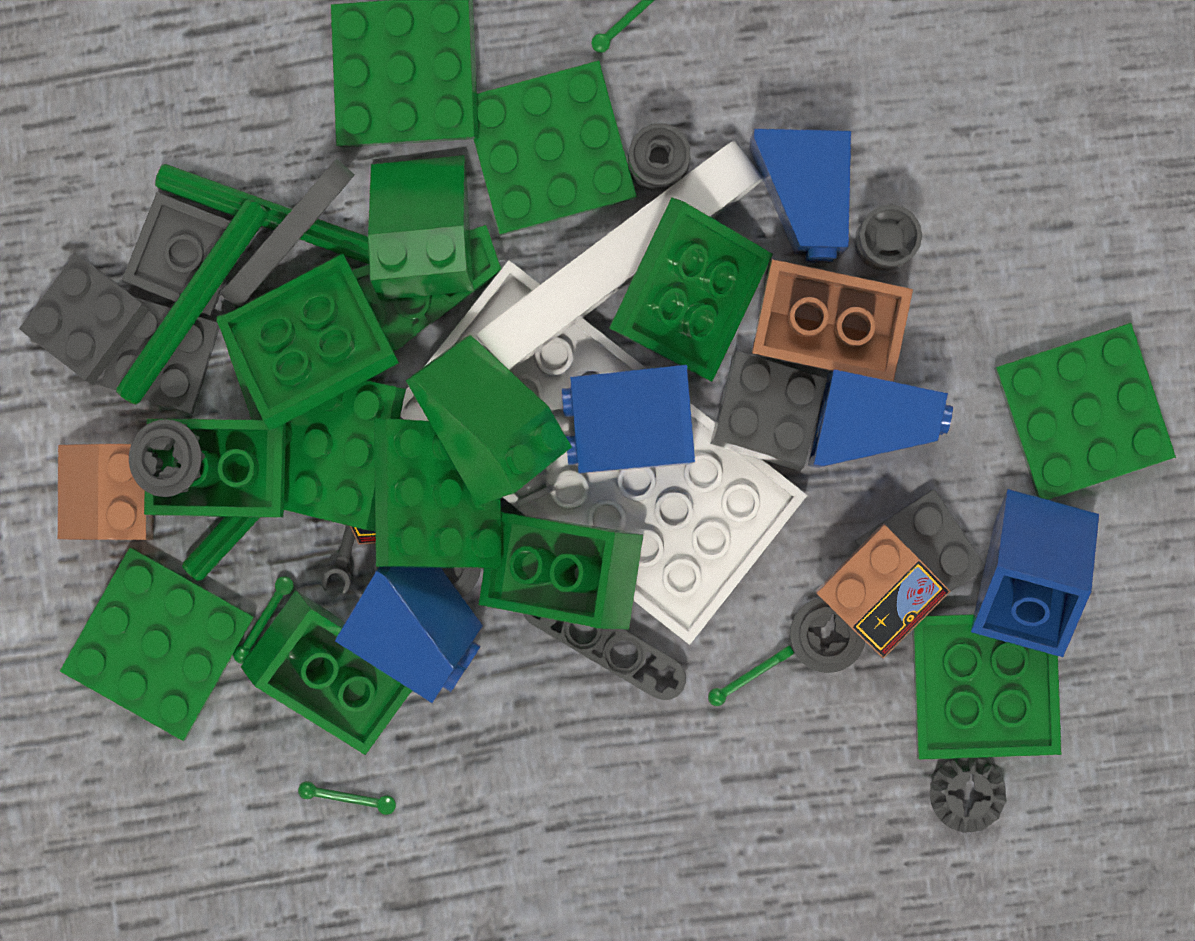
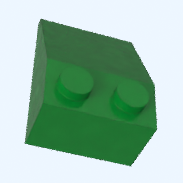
M465 155L371 164L368 222L370 281L379 300L474 291Z
M471 335L458 341L405 380L477 505L517 492L572 448L549 406Z
M147 419V424L163 419ZM169 419L186 424L194 434L200 437L198 442L202 453L205 455L199 470L201 477L197 478L188 487V491L171 497L156 496L145 491L144 515L284 518L286 423L269 431L263 420ZM173 446L169 451L152 450L163 460L161 468L163 471L167 466L181 467L178 460L173 457L175 449Z
M501 512L502 568L484 569L478 605L600 629H629L643 534Z
M295 590L243 662L241 668L256 688L366 755L412 690L335 642L345 622Z

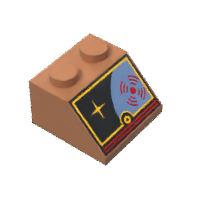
M882 524L815 592L884 659L951 591L886 525Z

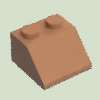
M131 444L58 445L57 539L153 540L154 515H144L145 490L136 483L129 467Z

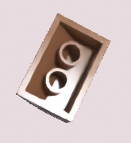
M772 259L769 263L761 300L752 354L894 382L913 289Z

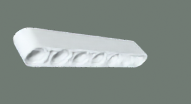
M732 141L490 322L476 335L477 338L510 371L514 370L632 281L671 197L686 202L714 219L755 188L764 179L737 143Z

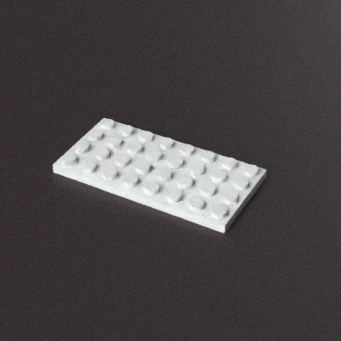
M508 260L428 363L468 335L474 337L484 347L476 335L490 322L540 286V284ZM582 318L511 372L549 406L565 436H574V416L564 417L562 388H571L570 377L647 368ZM408 387L405 392L400 417L405 420L429 421L410 387ZM691 403L695 463L579 474L578 464L568 465L566 452L546 468L549 473L546 476V481L551 485L554 484L555 491L520 507L516 505L518 500L516 492L503 497L526 516L643 534L634 601L689 645L808 496L762 459L710 444L715 422Z

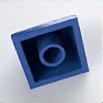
M754 129L750 138V151L760 174L764 178V184L794 254H805V262L833 263L834 259H837V255H842L849 247L851 131Z
M687 365L570 377L571 388H562L564 417L574 416L575 428L574 436H566L572 446L567 451L568 465L578 464L579 474L695 463Z
M835 369L827 374L808 466L820 468L938 441L939 435L948 433L951 424L953 406L946 405L948 393Z
M1007 489L994 522L971 632L1064 657L1092 592L1099 514Z
M379 567L335 639V642L433 703L442 688L452 692L464 671L470 665L481 647L473 641L483 625L441 568Z

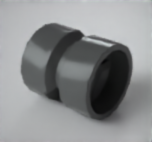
M666 123L651 124L642 128L633 137L629 147V170L633 179L641 187L654 192L666 191L685 177L691 160L690 145L686 136L676 127Z
M893 204L879 206L865 217L857 229L855 238L857 253L862 261L874 270L885 272L897 270L909 262L919 250L922 240L921 226L915 215L903 206Z

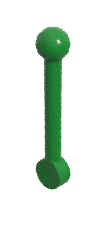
M641 0L605 34L595 35L591 42L593 50L597 53L608 51L610 41L655 0Z
M282 576L276 580L275 593L244 644L238 646L233 654V658L237 663L243 664L283 596L293 591L294 583L289 577Z
M791 645L783 648L722 689L714 688L709 691V703L713 706L723 705L728 695L795 654Z
M304 781L298 787L299 796L305 800L320 797L378 808V811L384 815L391 814L396 808L395 799L389 795H384L379 799L318 788L310 781Z

